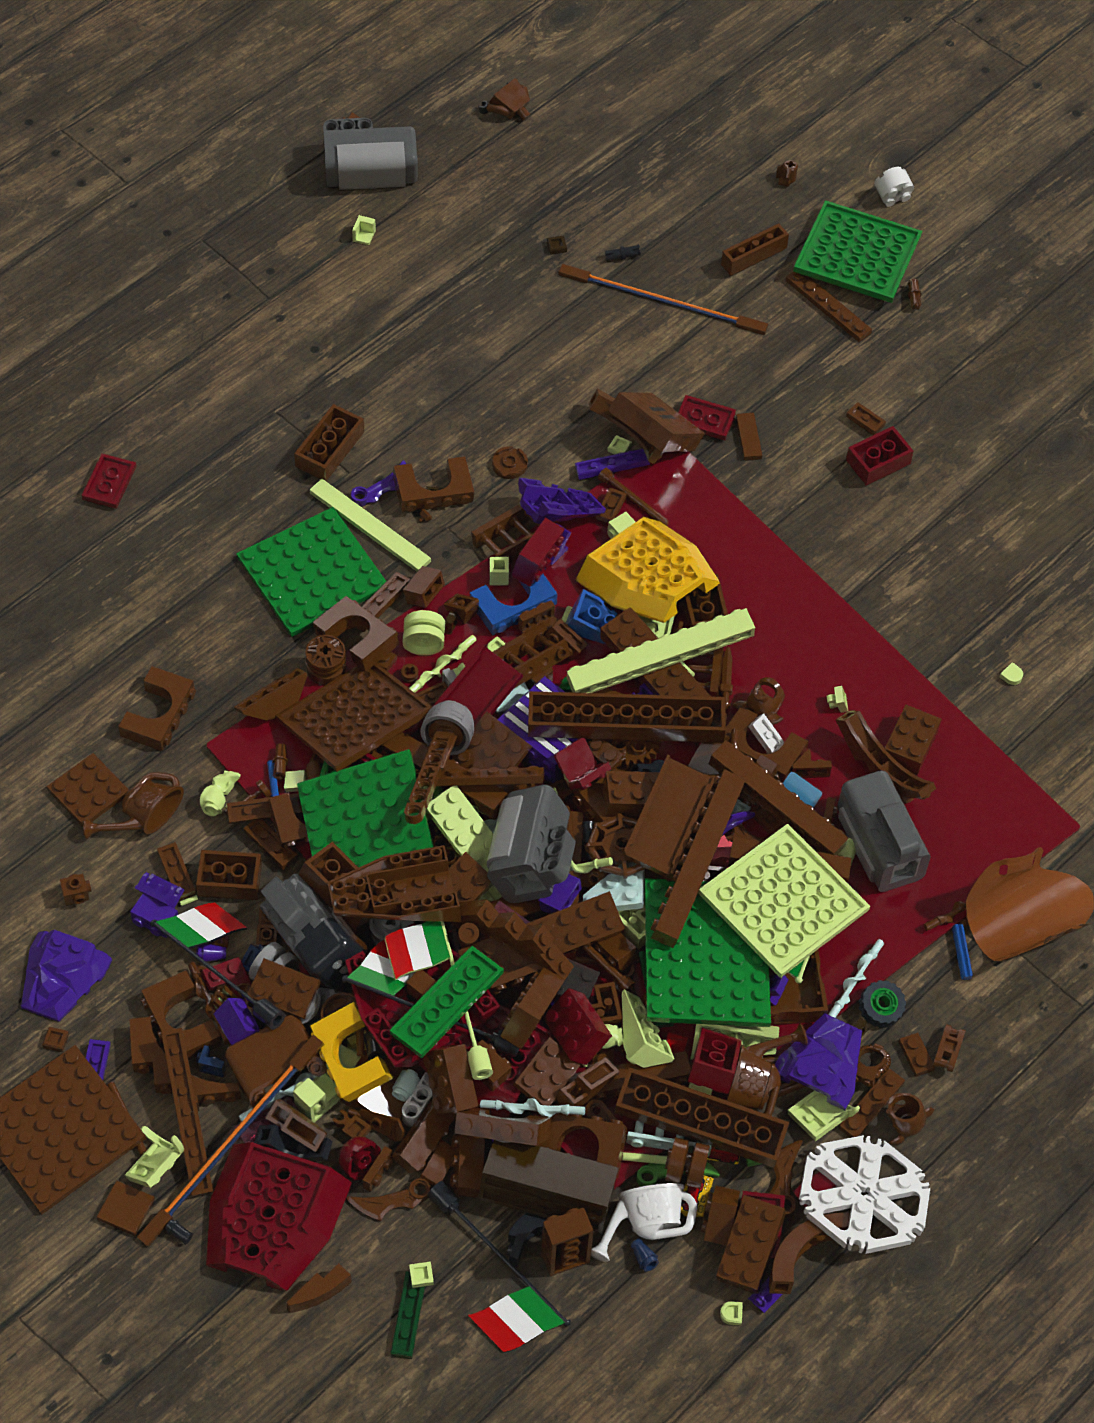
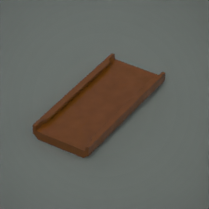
M667 755L622 853L625 859L659 875L671 878L716 777H709L671 759L670 755Z

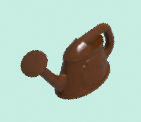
M151 772L146 774L123 799V813L131 819L121 823L97 824L91 822L89 818H85L83 822L84 837L89 839L92 834L99 831L142 829L146 834L154 833L172 817L181 803L184 789L180 786L178 778L169 773ZM151 780L169 781L172 783V786L154 783Z
M800 1023L793 1033L748 1047L741 1045L735 1075L725 1100L747 1108L762 1110L770 1091L764 1114L772 1116L781 1086V1076L775 1064H771L763 1059V1055L770 1049L791 1042H800L807 1046L808 1039L803 1025Z

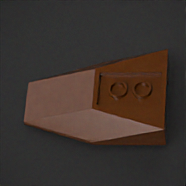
M444 845L383 856L327 882L334 916L461 922L460 904L457 893L453 889Z

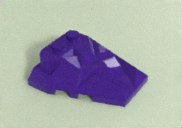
M519 478V492L522 494L520 506L538 524H541L545 518L552 522L572 520L576 517H594L605 513L606 508L591 493L568 488L567 492H565L564 489L558 488L556 484H552L551 487H545L539 480Z
M57 930L38 932L29 950L21 1008L60 1022L77 1005L76 1001L83 994L87 995L90 992V987L96 981L100 982L104 978L113 961L112 958L103 951L97 950L91 942Z
M824 1013L806 1031L807 1046L800 1042H794L779 1056L775 1066L780 1073L781 1081L789 1084L792 1079L826 1095L828 1103L846 1111L855 1091L862 1030Z

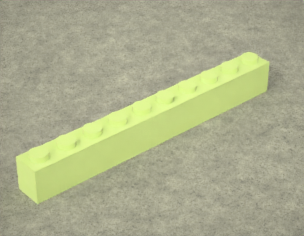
M747 608L743 610L737 609L726 616H717L706 623L700 622L694 627L682 628L677 633L665 634L657 640L645 641L640 646L628 647L623 652L611 653L603 659L591 660L583 666H574L567 671V681L573 693H593L753 637L755 626Z

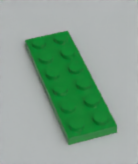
M471 946L390 1029V1035L420 1058H423L504 973V969Z

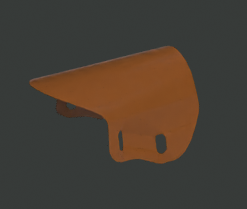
M1041 847L1035 849L1029 855L1006 858L992 863L979 876L966 899L967 920L972 935L983 953L993 961H1003L1090 925L1085 923L1094 910V896L1091 889L1075 876L1041 868L1039 865L1043 854ZM1001 865L1008 866L1006 875L999 874Z

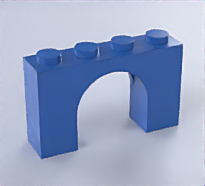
M542 574L538 582L534 581L531 587L519 581L529 597L525 602L516 606L500 603L487 585L470 592V597L478 598L479 607L477 614L492 635L504 632L513 625H518L519 615L526 610L530 611L536 608L540 603L552 600L554 605L557 604V592L544 574Z

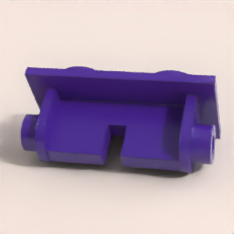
M768 1278L762 1284L759 1294L753 1293L748 1299L765 1313L783 1294L769 1293Z

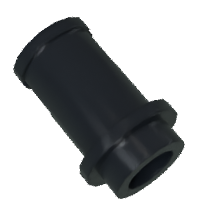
M170 1220L165 1227L168 1235L172 1234L185 1245L193 1237V1233L181 1226L178 1220Z

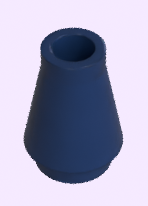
M641 1239L632 1242L631 1248L640 1269H643L645 1272L653 1270L659 1263L657 1260L658 1256Z

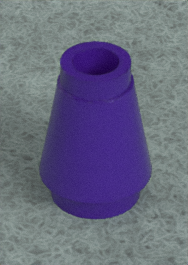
M205 944L197 947L196 954L206 962L226 959V947Z

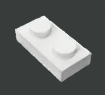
M765 714L759 715L748 726L768 754L776 752L784 744L783 739Z

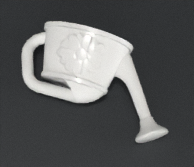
M676 1183L643 1186L619 1193L617 1195L619 1202L601 1242L591 1249V1256L603 1262L610 1260L607 1254L608 1244L617 1226L625 1218H629L633 1232L645 1239L655 1240L688 1234L694 1226L697 1214L695 1199L691 1194L683 1191L684 1185ZM684 1200L689 1205L686 1223L683 1227L674 1228L681 1225V1202Z

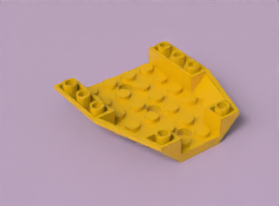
M646 517L641 518L587 555L576 578L578 583L610 606L624 611L631 607L637 615L662 623L678 613L676 602L698 587L707 593L720 584L696 545L662 522Z

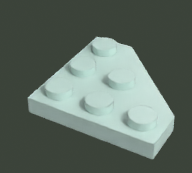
M634 862L628 863V864H627V868H629V867H631V866H633V865H636V863H634ZM645 869L628 876L627 879L609 873L583 895V901L610 891L618 911L644 908Z

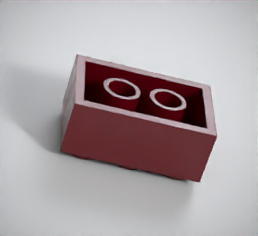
M892 426L848 447L846 461L864 484L868 485L910 465L914 451L895 427Z
M545 518L520 552L511 576L529 587L532 586L534 581L538 582L543 574V569L547 570L552 561L550 559L552 557L555 558L560 550L559 546L564 540L562 536L564 528Z
M570 988L562 994L542 1017L569 1059L587 1065L612 1037V1034L585 994Z
M702 1028L695 1048L688 1082L713 1089L716 1092L728 1094L735 1075L742 1040Z

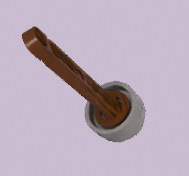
M448 700L434 705L428 711L421 726V737L424 743L428 745V749L409 797L410 803L407 802L404 809L405 820L409 824H417L423 820L426 808H428L449 756L464 752L474 733L473 716L466 706L456 701ZM425 786L429 787L427 789H420L421 787ZM411 813H418V814L415 815V816H410V815H409V814H411Z

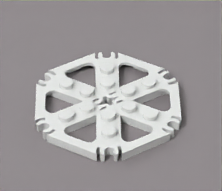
M863 1135L822 1143L815 1148L814 1152L818 1155H814L812 1152L807 1155L799 1199H801L800 1205H809V1207L804 1209V1214H807L806 1217L843 1248L846 1247V1241L849 1242L848 1250H851L852 1246L856 1244L860 1248L859 1253H862L866 1246L865 1254L906 1246L916 1239L912 1232L920 1236L924 1231L930 1194L929 1183H921L920 1181L925 1177L922 1170L886 1141L883 1142L881 1147V1139H878L876 1144H872L870 1136H867L864 1143ZM853 1146L859 1148L860 1157L857 1173L834 1155V1151ZM882 1156H891L906 1168L907 1173L878 1179ZM817 1169L838 1187L822 1191L813 1190L811 1187L813 1170ZM868 1192L869 1194L863 1196L861 1193ZM913 1195L919 1196L918 1214L910 1216L891 1200ZM851 1208L847 1230H840L823 1215ZM872 1216L877 1217L897 1235L874 1239L870 1235Z

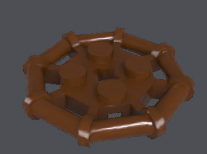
M617 813L614 817L593 824L588 843L585 844V851L589 853L592 860L601 859L596 850H602L606 856L605 858H612L613 864H622V868L610 865L599 867L596 870L627 879L628 876L647 869L638 864L627 868V864L632 861L625 859L622 855L625 847H619V842L623 844L628 842L634 829L632 827L628 829L623 824L635 827L638 819ZM615 824H618V826H615V827L610 828V829H606V828H608V827H610V826H613V825H615ZM599 834L604 835L602 842H596Z

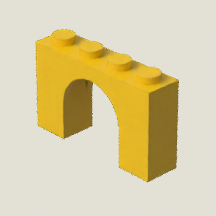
M352 1002L310 1025L313 1031L311 1036L315 1035L324 1043L319 1051V1055L329 1067L327 1073L331 1080L335 1081L337 1086L335 1091L340 1099L343 1098L350 1102L393 1079L385 1061L379 1056L356 1068H344L340 1063L339 1048L342 1041L348 1035L365 1027L360 1018L356 1003Z

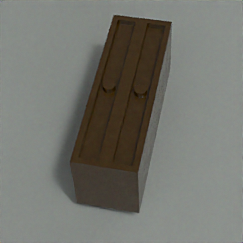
M494 1139L482 1173L478 1199L545 1218L553 1215H564L573 1208H584L593 1231L602 1233L619 1168L577 1157L569 1153L555 1151L547 1147Z

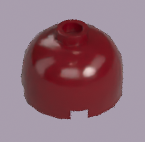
M353 1137L340 1150V1167L349 1177H352L354 1180H361L381 1152V1148L369 1138Z

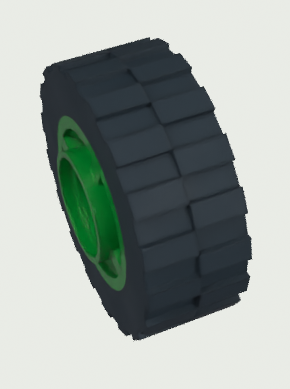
M886 980L873 982L861 994L859 1011H861V1015L866 1019V1022L871 1023L872 1026H878L879 1028L889 1027L895 1024L905 1012V995L894 983ZM878 1000L885 1002L886 1008L881 1007Z

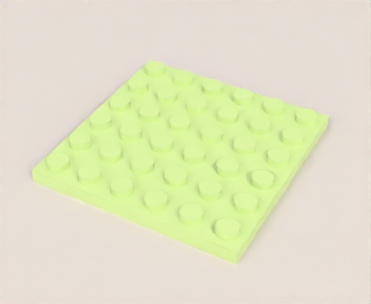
M788 824L698 891V894L780 978L870 909V905Z

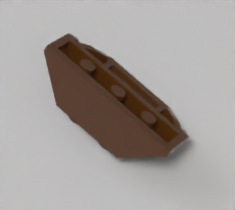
M296 668L291 673L285 674L234 706V708L244 715L263 720H272L276 718L277 714L299 701L307 673Z

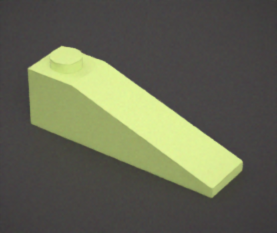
M624 989L622 991L623 1046L627 1054L626 1058L630 1063L637 1064L643 1068L672 1062L674 1056L667 1041L661 1040L657 1034L660 1031L659 1028L652 1022L646 1021V1008L638 996Z

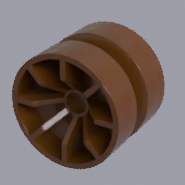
M675 1137L672 1149L669 1148L665 1169H667L665 1181L679 1184L683 1172L686 1171L687 1186L701 1189L710 1145L696 1143L692 1153H688L689 1141Z

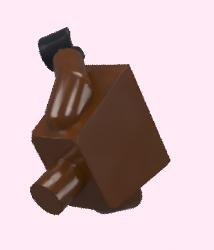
M514 78L493 95L489 102L490 104L487 101H482V106H478L479 112L481 114L492 112L505 116L508 119H512L518 114L524 121L530 116L529 111L525 108L530 101L528 89Z

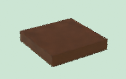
M116 1181L97 1215V1220L136 1236L155 1197Z

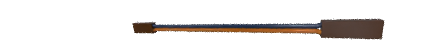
M562 264L558 273L560 276L587 283L591 281L732 322L738 328L765 335L768 328V323L741 315L739 317L730 316L593 276L589 271Z
M315 1035L311 1036L289 1062L290 1067L173 1202L166 1209H161L138 1235V1239L148 1247L153 1243L169 1221L173 1219L172 1215L295 1072H301L322 1048L324 1043Z

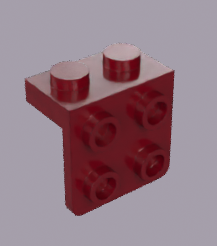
M585 738L577 739L554 755L570 789L581 788V790H584L592 785L591 782L593 780L597 781L604 778L606 771L611 769L608 762L597 763Z

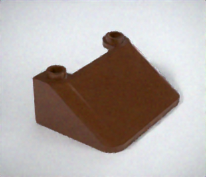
M286 1015L282 1024L274 1030L266 1026L226 1049L225 1058L252 1109L266 1095L264 1088L279 1080L290 1067L289 1062L310 1039L301 1020L295 1015ZM319 1052L306 1065L308 1071L314 1076H321L327 1073L328 1068L321 1059Z

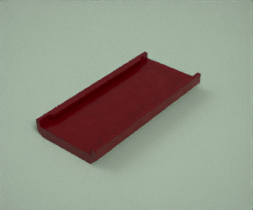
M483 644L434 705L450 700L466 706L473 716L475 727L486 711L492 715L523 678V675ZM424 719L410 733L419 742H424L420 732Z

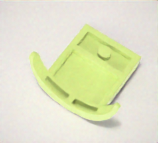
M814 1090L788 1109V1115L817 1141L845 1119L858 1113L860 1107L848 1105L846 1111L828 1103L826 1095Z
M142 1126V1132L153 1144L130 1168L125 1176L129 1181L152 1188V1186L160 1181V1177L174 1165L176 1159L183 1153L184 1147L177 1136H172V1143L155 1134L148 1127Z

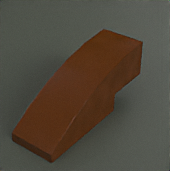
M605 1057L578 1074L573 1082L560 1089L556 1100L561 1105L582 1106L609 1084L620 1071Z
M277 1099L266 1116V1119L279 1126L283 1132L317 1152L327 1135L317 1124L282 1099Z
M339 1263L324 1278L316 1273L286 1302L287 1310L290 1313L298 1312L329 1300L352 1282L351 1274Z

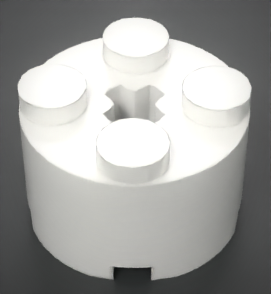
M890 168L883 172V177L880 178L878 176L875 180L874 185L887 207L894 205L897 201L905 202L911 198L910 194L914 189V185L904 168Z

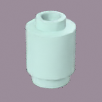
M411 1069L402 1070L392 1087V1095L398 1100L407 1101L420 1081L418 1074Z

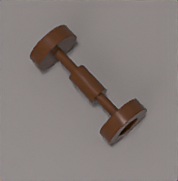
M259 780L255 783L259 791L253 795L250 794L242 801L254 800L261 793L268 798L272 793ZM225 806L223 810L227 814V808Z
M465 923L460 927L458 932V944L460 947L465 948L478 942L479 930L477 926L472 923Z

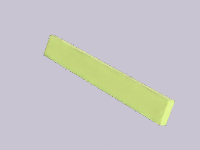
M321 479L310 489L311 495L329 508L334 507L341 517L416 572L422 566L426 567L431 562V558L325 480Z

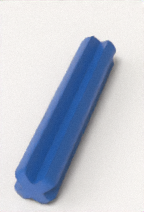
M954 924L952 932L961 978L969 980L973 974L964 927L962 924Z

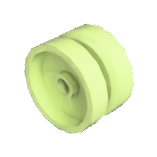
M426 610L414 611L404 618V648L417 655H433L440 652L444 648V618L436 612Z

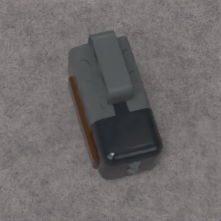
M293 874L284 882L275 876L261 889L266 900L260 905V909L311 977L320 980V985L330 989L342 987L345 984L342 982V977L344 975L349 976L345 960L362 951L368 956L366 944L342 916H334L333 909L298 874Z

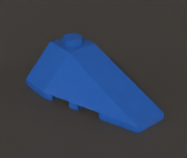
M583 589L568 615L566 624L580 637L605 644L601 640L600 628L617 617V613L614 610L608 609L600 597Z

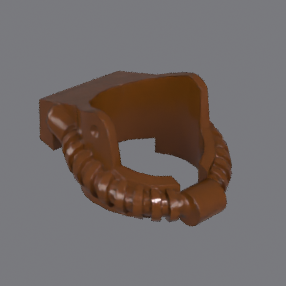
M876 1043L874 1046L871 1044L869 1046H860L855 1082L863 1083L867 1087H873L875 1079H878L889 1069L891 1058L888 1052L883 1050L884 1046ZM873 1051L879 1053L883 1058L881 1063L871 1067L865 1066L859 1060L865 1053Z

